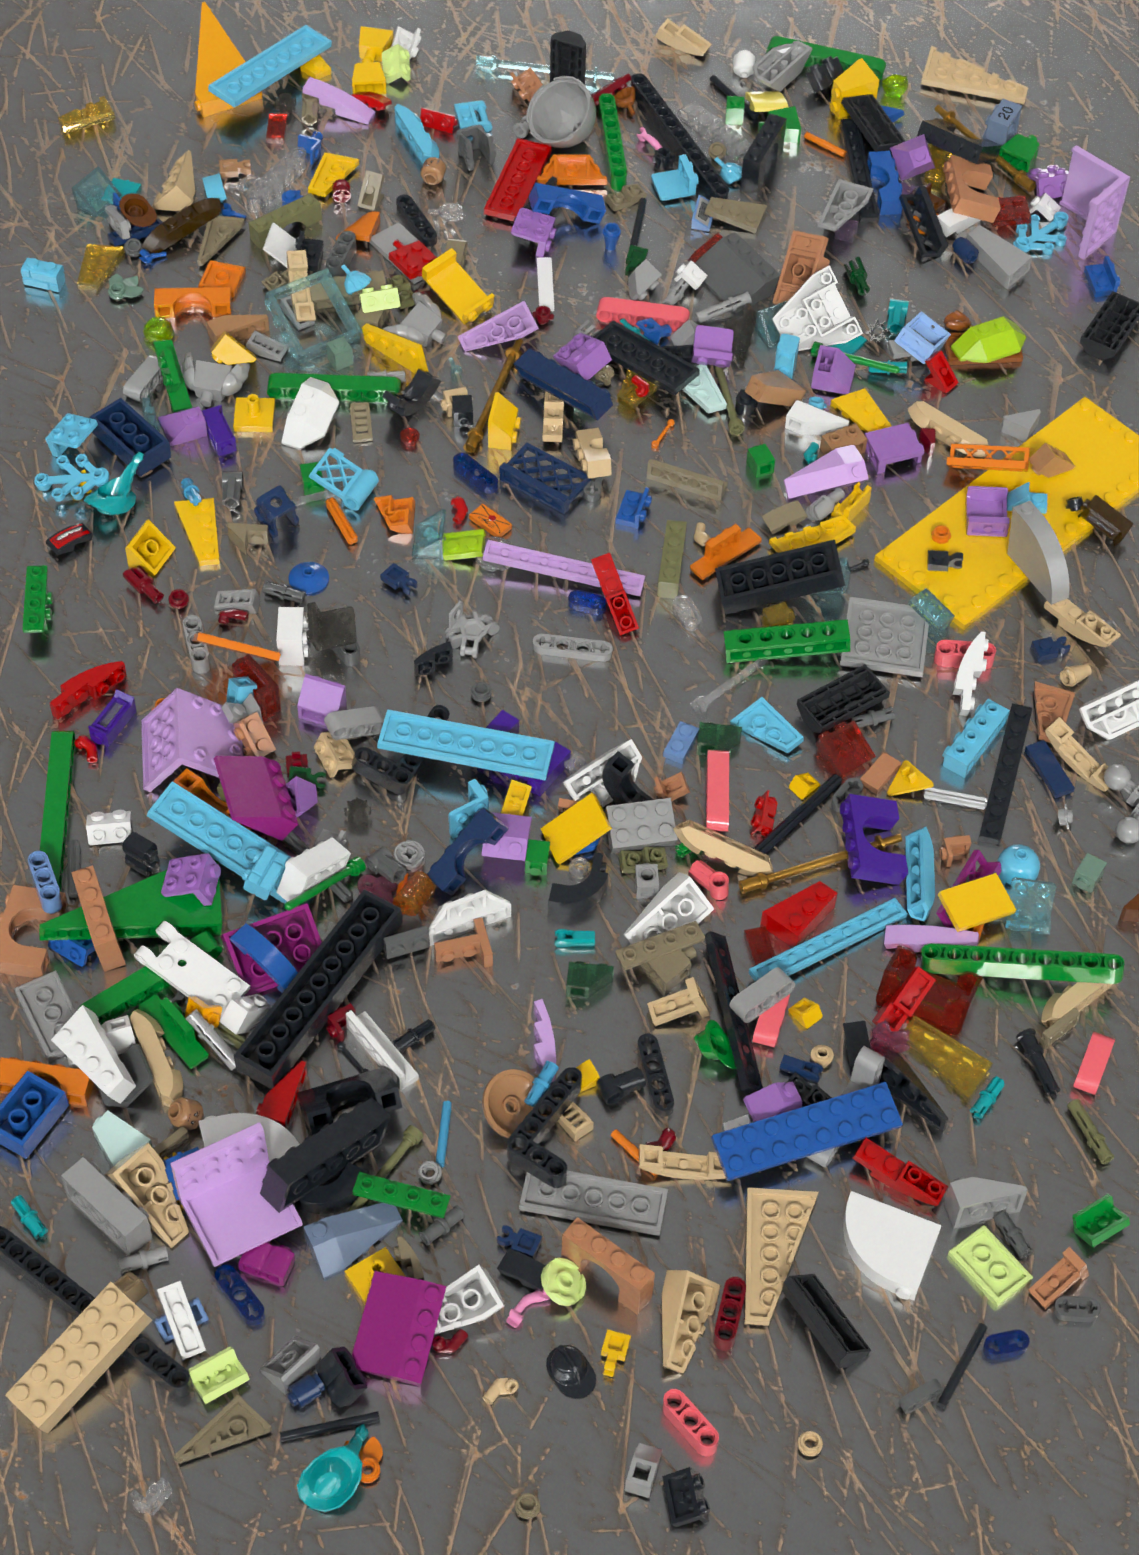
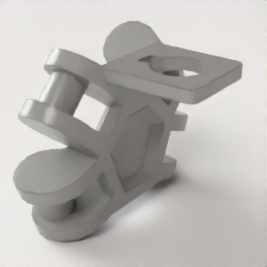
M459 600L449 613V628L446 629L445 635L453 649L461 645L460 656L465 657L466 654L472 655V658H477L479 642L486 634L495 635L500 630V627L496 622H492L493 619L489 614L478 618L477 611H472L471 615H465L463 613V602ZM467 640L474 641L473 647L467 646Z

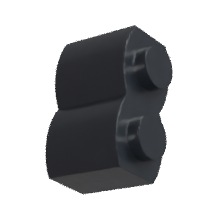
M829 56L822 60V64L816 63L810 66V71L806 75L815 93L832 85L833 81L844 70L838 56L835 58Z
M132 831L123 841L122 845L123 852L126 854L125 863L149 878L152 874H156L160 868L157 845L137 832Z
M346 1347L332 1348L316 1365L317 1374L327 1386L330 1399L337 1407L351 1405L367 1389L366 1380L356 1368L354 1358Z

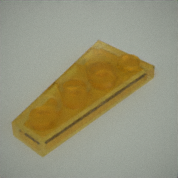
M916 1016L912 1018L902 1033V1037L967 1102L992 1068V1062Z

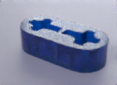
M574 590L568 596V605L575 611L592 615H601L606 611V599L601 595Z
M1011 1330L989 1335L985 1339L983 1352L985 1356L992 1360L1021 1355L1027 1351L1030 1343L1029 1336L1022 1330ZM1015 1338L1020 1342L1023 1341L1021 1347L1017 1343H1013ZM991 1343H994L995 1346H1000L998 1351H995L994 1348H989Z

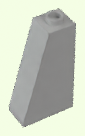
M981 225L968 232L966 238L979 250L977 260L1004 288H1010L1030 270L1032 256Z

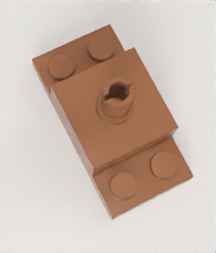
M793 230L773 304L784 306L812 274L829 266L830 260L824 257L829 238Z

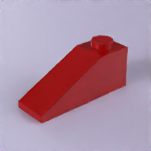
M301 1061L265 1095L263 1103L258 1104L256 1115L276 1121L288 1130L298 1101L296 1093L301 1092L307 1076L305 1061Z

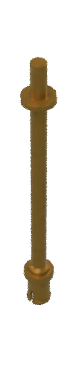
M940 105L935 107L934 110L943 117V120L956 125V129L967 138L980 139L955 118L956 114L953 110L947 112ZM998 154L996 162L1014 176L1016 184H1020L1028 192H1032L1036 188V182L1030 179L1024 170L1018 171Z
M520 338L515 340L513 347L506 349L505 356L507 360L475 428H471L468 432L467 441L463 446L464 450L468 453H474L479 441L483 439L482 429L490 414L495 392L500 393L513 363L521 357L519 350L523 340Z
M899 833L882 839L877 834L874 837V841L870 842V844L876 849L885 852L886 846L902 842V837ZM844 850L768 875L762 872L757 873L754 877L738 881L739 889L742 894L759 888L764 890L771 882L848 859V851Z

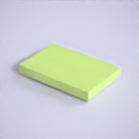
M985 1225L981 1226L948 1252L949 1257L996 1308L1033 1279V1276Z

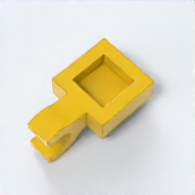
M607 1329L601 1350V1356L607 1357L603 1375L613 1377L617 1360L625 1362L631 1335Z

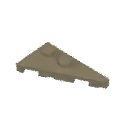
M218 216L207 223L197 260L198 266H203L245 226L244 218Z
M237 1395L173 1457L180 1464L267 1434L272 1430V1427Z

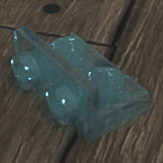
M927 588L908 602V605L936 632L941 628L946 629L955 617Z

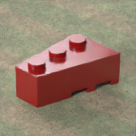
M818 881L764 910L760 926L793 948L803 943L835 908L838 893L821 881Z

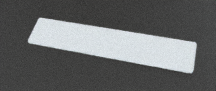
M537 258L539 306H547L551 311H554L552 258Z

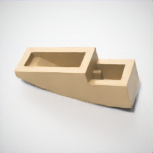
M668 18L655 35L657 39L677 50L698 56H703L712 45L685 24L680 28Z

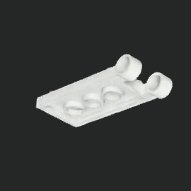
M163 921L156 929L157 934L163 940L170 943L162 953L156 957L145 946H141L134 953V957L142 965L148 967L185 996H196L208 1006L220 1005L222 1007L220 1019L231 999L243 997L250 989L249 984L178 933L166 921ZM184 960L187 964L181 967L178 965V962Z

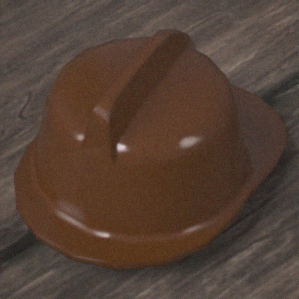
M130 193L121 198L119 203L120 210L130 224L138 227H147L156 221L157 214L143 196Z

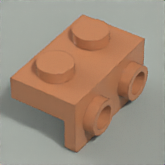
M531 67L517 77L513 72L510 73L513 78L511 83L515 89L520 88L518 93L524 101L527 99L530 102L536 91L543 85Z

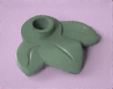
M115 274L109 280L108 295L112 299L133 298L142 294L144 289L138 286V276L123 279L119 274Z

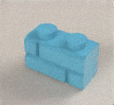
M27 258L21 268L24 285L60 292L66 280L63 265Z
M781 334L776 350L774 371L779 370L790 379L793 378L797 365L800 342L798 336Z
M265 846L262 852L258 850L252 861L255 865L252 869L248 867L242 878L245 880L244 890L255 894L263 900H267L285 870V864L289 857L269 846Z

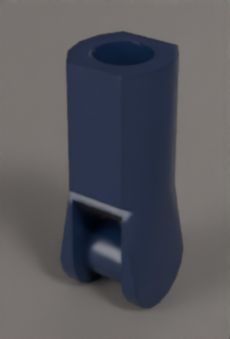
M784 1054L779 1070L791 1074L796 1072L802 1078L817 1083L820 1080L819 1073L823 1071V1067L818 1063L804 1061Z

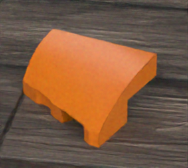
M380 212L366 213L344 231L353 232L356 240L370 242L372 235L376 234L380 225Z
M392 495L374 497V501L390 530L403 534H413L415 500L413 497L395 500Z

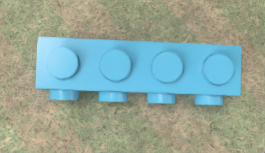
M987 699L983 705L980 704L974 713L975 716L966 721L962 733L959 731L956 734L952 746L948 745L942 754L944 757L943 767L965 778L1007 723L1010 710L990 699Z

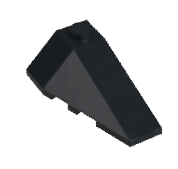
M890 1049L877 1052L885 1057L879 1084L886 1082L890 1093L943 1132L946 1129L948 1117L900 1054L894 1053Z

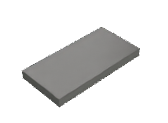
M398 222L372 236L369 243L391 262L388 259L389 253L397 250L393 246L395 240L397 241L398 239L403 245H408L418 240ZM419 276L414 279H411L410 281L413 284L421 281L423 278L422 276Z
M55 970L14 988V992L49 1063L66 1056L51 1039L76 1012Z

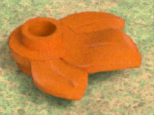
M373 1436L366 1442L364 1447H361L358 1455L363 1463L362 1478L360 1480L363 1483L374 1482L380 1475L379 1462L383 1456V1450L378 1439ZM366 1468L372 1469L370 1474L363 1473Z

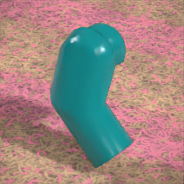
M811 442L803 454L808 465L819 459L816 454L819 445L816 442Z

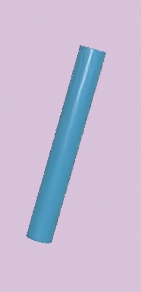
M443 1101L436 1154V1163L441 1168L445 1166L452 1102Z

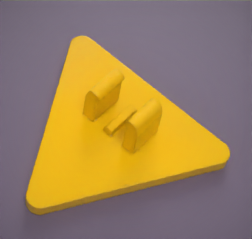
M905 760L892 781L887 795L895 796L932 788L934 784L908 760Z

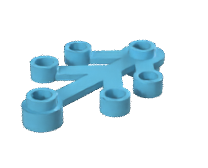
M1061 211L1056 212L1053 221L1040 230V217L1036 214L1030 215L1028 223L1031 226V236L1026 237L1028 226L1026 223L1020 222L1016 227L1018 237L1013 245L1025 253L1030 250H1042L1046 255L1052 254L1054 245L1050 242H1055L1057 246L1061 247L1066 244L1067 237L1063 234L1048 235V233L1056 228H1064L1068 222V214ZM1036 241H1046V243H1044V244H1042V243H1034V242H1036Z
M79 454L75 458L77 465L84 467L89 472L82 474L70 464L67 456L61 455L57 458L56 462L59 468L65 469L70 475L48 476L47 474L39 473L36 475L34 483L40 491H47L51 488L52 484L67 483L63 488H55L52 491L51 495L57 502L62 501L69 492L73 499L80 500L95 485L99 487L107 483L110 475L107 469L94 467L85 454ZM81 482H86L82 487L78 486Z

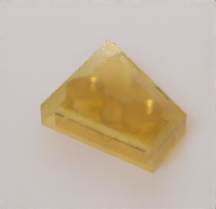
M627 370V377L623 380L622 389L619 390L617 395V402L632 410L655 393L657 385L641 377L649 383L650 388L647 396L638 397L635 389L638 387L631 382L632 378L637 374Z

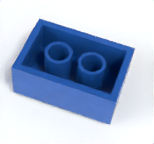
M27 1071L0 1104V1144L27 1159L69 1106L66 1092Z

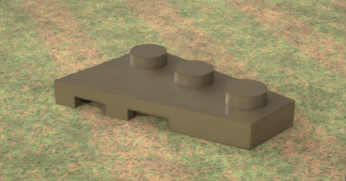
M711 197L704 214L755 234L767 205Z

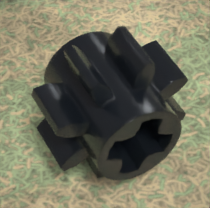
M662 147L659 150H655L652 163H656V168L667 170L669 167H673L675 154H671V149Z

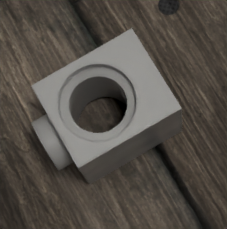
M643 863L635 865L636 899L654 898L659 892L657 864Z

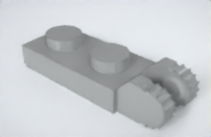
M106 206L105 211L109 215L107 218L108 223L122 239L130 238L129 231L131 226L129 221L123 217L122 213L118 212L116 206Z

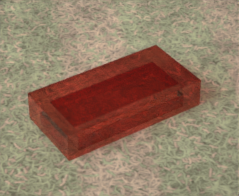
M269 114L266 135L267 143L285 144L287 114Z
M716 233L698 248L688 261L695 263L723 237Z

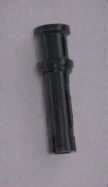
M1035 1029L1023 1030L1017 1034L1016 1039L1018 1042H1021L1025 1051L1024 1056L1031 1061L1046 1095L1053 1096L1056 1092L1060 1091V1088L1043 1056L1044 1048L1042 1045H1039L1035 1037Z

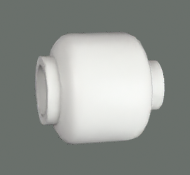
M748 50L739 51L733 58L734 73L741 78L751 76L754 73L752 66L756 63L755 56Z

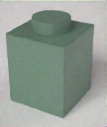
M344 336L326 343L327 358L336 371L353 365L352 347Z
M1087 853L1077 868L1072 883L1080 889L1092 893L1104 874L1107 862Z

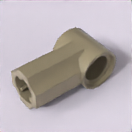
M302 93V122L308 126H313L317 122L318 98Z

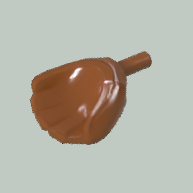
M633 86L624 88L614 95L617 107L628 108L631 115L635 114L632 107L635 101V88Z
M958 310L948 314L943 322L951 330L965 331L972 327L971 320Z

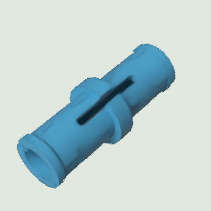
M551 1061L545 1062L540 1074L533 1080V1086L524 1100L526 1104L531 1107L537 1104L550 1088V1083L559 1070V1066Z

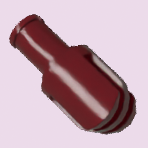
M140 565L123 572L124 579L138 593H145L154 604L159 603L163 599L164 594L153 585L154 579Z

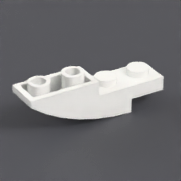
M981 631L973 640L956 674L952 695L961 696L960 716H968L970 710L974 709L975 698L971 697L972 690H975L977 678L980 677L982 671L986 670L987 659H983L984 652H987L988 639H985L986 632Z

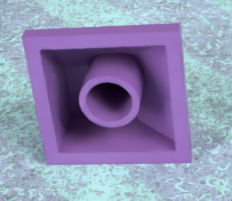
M924 134L890 148L901 181L935 168Z
M191 407L158 417L170 447L207 436L206 421L200 407Z
M297 776L286 783L293 808L296 812V818L318 803L315 784Z
M793 1082L773 1083L743 1099L753 1122L802 1108V1099Z

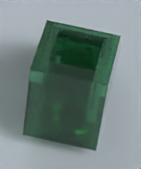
M700 722L696 755L707 756L708 750L728 751L740 743L742 727Z
M582 961L569 962L566 997L589 999L613 982L614 966H608L603 963L587 964Z

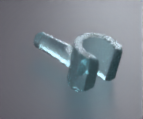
M450 357V377L454 378L455 372L459 373L461 377V366L455 365L453 358Z

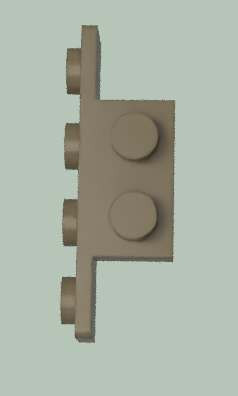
M693 921L618 949L615 955L623 970H628L705 940V936L698 923Z

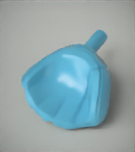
M718 157L714 159L722 167L720 175L727 184H732L741 179L742 167L731 162L724 164Z
M345 264L342 265L341 268L347 274L344 287L348 295H352V293L370 284L371 278L360 271H350Z

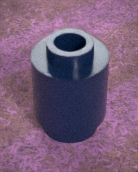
M959 237L953 242L952 248L954 253L965 264L976 261L979 250L967 238Z
M316 1373L312 1375L307 1374L288 1387L289 1393L286 1395L294 1407L298 1405L300 1408H303L320 1397L321 1392L325 1390V1386Z

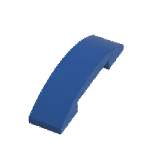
M247 923L230 938L244 955L248 953L279 985L277 989L281 993L284 992L298 974V971L269 940Z

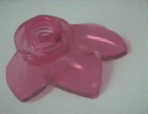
M364 875L358 880L357 888L360 893L365 889L393 904L391 892L397 890L398 885L391 883L383 876L375 878L372 875ZM365 883L372 884V887H367Z
M886 1021L879 1023L873 1028V1036L869 1041L871 1050L879 1052L890 1049L894 1053H903L910 1049L909 1044L906 1043L909 1039V1030L891 1031Z

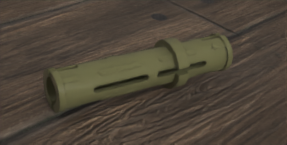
M1075 1099L1069 1102L1067 1108L1086 1136L1088 1146L1093 1148L1101 1164H1107L1112 1161L1115 1156L1105 1143L1106 1138L1102 1133H1099L1081 1101Z

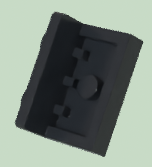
M301 231L299 238H296V251L306 250L307 271L318 272L324 240L305 239V231Z

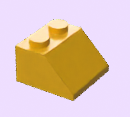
M226 331L221 334L210 348L212 358L219 364L224 362L226 365L254 362L256 360L254 353Z
M495 392L488 419V447L511 451L513 443L517 442L518 432L516 429H520L521 417H518V408L503 395Z

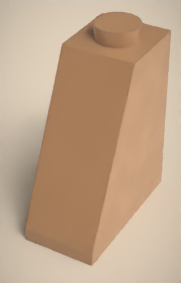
M779 370L752 375L745 390L748 395L758 402L791 407L796 400L802 401L807 391Z

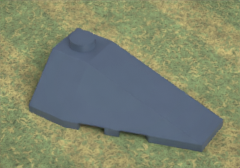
M379 1203L329 1216L304 1226L305 1240L323 1278L326 1279L347 1270L353 1261L360 1255L367 1253L374 1243L382 1240L403 1220L396 1206Z

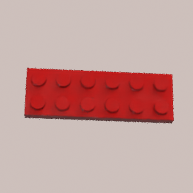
M517 138L484 207V215L514 221L520 208H524L529 201V195L534 184L537 183V177L541 175L551 154V146Z

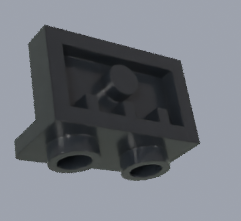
M688 1467L662 1476L673 1526L678 1527L697 1520L703 1523L709 1521L708 1513L710 1512V1507L707 1499L704 1497L703 1488H705V1483L700 1473Z

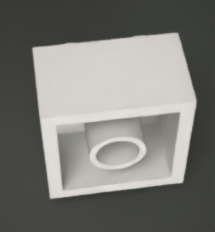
M304 607L278 608L276 641L277 650L281 654L279 666H304L305 657L309 656L307 641L310 638V631L306 629L308 628V616H304Z

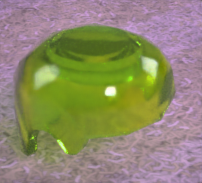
M892 74L882 80L883 91L889 97L902 96L908 89L907 76Z
M153 317L144 325L143 334L150 343L153 341L171 340L174 337V329L166 318Z

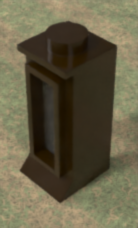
M1097 495L1091 500L1087 498L1082 506H1080L1082 511L1078 517L1082 516L1087 522L1113 540L1114 547L1124 539L1134 524Z

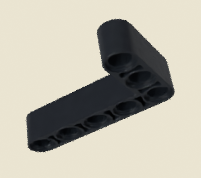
M436 705L431 709L427 717L435 719L439 717L441 720L448 721L450 713L447 707ZM360 747L356 750L351 765L352 769L361 776L393 793L403 794L408 790L426 758L404 754L397 764L367 747Z
M569 1067L562 1071L507 1140L508 1159L553 1188H560L565 1185L567 1181V1164L563 1159L545 1149L539 1143L581 1092L582 1073L575 1067ZM533 1130L535 1133H528L527 1131ZM515 1147H520V1148H522V1149H521V1150H515V1149H513V1148H515ZM539 1159L541 1162H534L533 1160ZM558 1171L561 1174L555 1175L552 1172Z

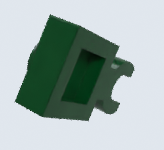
M630 245L626 258V264L628 265L625 268V275L628 276L629 271H634L647 258L648 249Z
M289 767L288 782L297 776L315 784L317 789L325 788V784H319L317 779L319 777L325 778L326 773L317 772L315 775H312L311 768Z

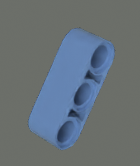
M34 851L28 856L30 874L42 909L46 913L53 914L62 907L60 890L47 854L43 851Z

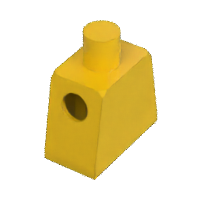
M361 26L359 38L360 58H368L372 62H382V52L391 48L393 31Z
M366 58L362 60V63L354 65L352 78L353 93L366 91L380 95L386 94V78L379 62H372L371 59Z

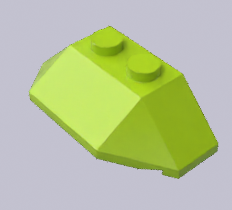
M1002 316L970 327L951 346V350L959 361L965 362L968 360L971 362L989 363L1019 353L1026 340V335L1016 323Z

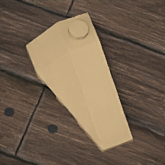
M190 150L186 151L176 160L169 172V178L162 185L164 188L162 194L160 192L157 193L154 199L153 209L181 211L184 207L187 208L194 202L195 183Z
M146 1143L120 1160L104 1175L106 1177L109 1176L115 1182L116 1188L121 1193L125 1191L132 1198V1203L137 1208L141 1206L148 1213V1222L154 1232L169 1248H172L189 1233V1230L172 1191L174 1190L171 1182L169 1183L164 1162L152 1146Z
M667 1270L662 1291L664 1367L678 1373H684L696 1349L695 1342L699 1334L703 1335L706 1329L704 1324L708 1316L713 1315L715 1311L720 1284L688 1270Z

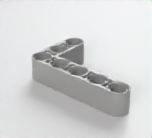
M863 1046L856 1057L851 1080L842 1095L879 1084L885 1057ZM839 1147L806 1158L826 1168Z

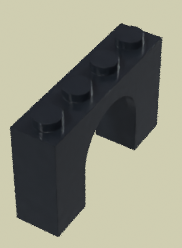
M771 113L767 117L743 158L740 191L757 196L764 184L767 160L777 163L783 152L787 118Z
M943 119L922 120L917 137L924 134L927 143L975 164L996 162L1002 145L989 139H971L954 133L956 125Z
M386 1066L296 1093L301 1114L312 1135L317 1134L326 1124L331 1125L333 1123L331 1113L345 1104L360 1101L366 1102L373 1098L387 1112L403 1108L398 1086Z

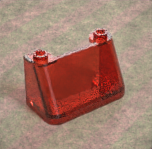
M902 945L897 946L884 970L876 995V1003L880 1008L895 994L915 968L917 956L913 950ZM925 971L936 981L912 1016L907 1017V1019L946 1035L954 1036L959 1034L980 988L983 976L972 972H964L956 983Z

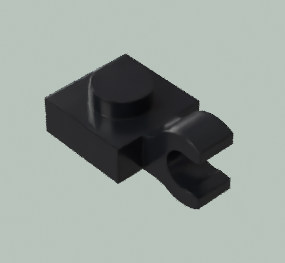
M928 550L927 570L948 571V567L960 569L962 568L963 553L956 552L948 556V551Z

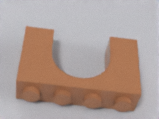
M951 155L949 160L944 163L943 172L945 173V182L947 183L953 213L993 223L1001 209L998 197L979 193L968 187L986 190L993 177L991 165L975 164L961 157Z
M93 865L71 872L91 939L104 972L126 965L103 898L105 896Z
M13 885L11 893H8L6 896L5 911H2L0 914V973L29 978H39L46 975L50 963L47 949L18 944L12 939L14 931L24 922L30 920L49 921L65 914L68 902L64 892H60L61 909L56 913L49 914L42 909L35 888Z
M577 1217L562 1234L561 1258L575 1263L579 1267L577 1270L580 1273L590 1261L602 1267L611 1275L619 1287L618 1301L638 1315L652 1299L655 1273Z

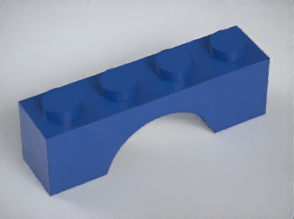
M890 151L869 152L867 162L870 176L885 184V187L879 189L877 197L880 215L902 214V204L899 199L902 194V184L898 182L899 174L898 170H895V159L891 157Z
M535 183L529 195L533 212L550 214L552 209L563 207L575 212L583 221L600 224L606 212L603 196Z

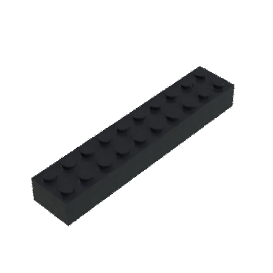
M364 889L234 1054L236 1070L270 1089L276 1086L287 1075L327 1023V1016L333 1014L382 951L384 948L383 938L394 935L402 925L401 908Z

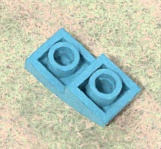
M220 173L202 178L207 198H220V203L227 199Z

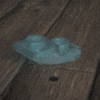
M142 398L143 418L160 432V421L156 419L155 407L151 406V399Z

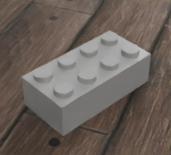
M82 1157L61 1175L67 1197L129 1256L134 1255L152 1239L150 1230L152 1227L148 1222V1213L141 1206L137 1208L132 1203V1198L125 1191L121 1193L109 1176L105 1178L93 1161L89 1163Z

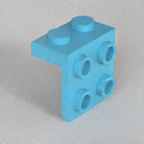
M686 154L679 155L677 170L651 175V180L662 201L696 194V184L699 183L698 175L694 173L692 162L688 160Z
M67 413L45 438L52 455L59 457L68 447L78 448L97 427L98 423L95 419Z
M476 779L468 782L469 803L448 814L449 834L452 839L458 837L460 831L468 826L475 813L482 808L489 811L487 790Z

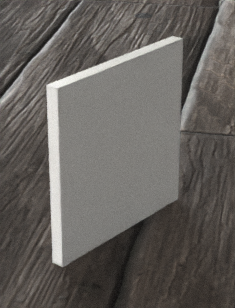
M273 222L263 250L287 267L286 253L287 251H296V239Z

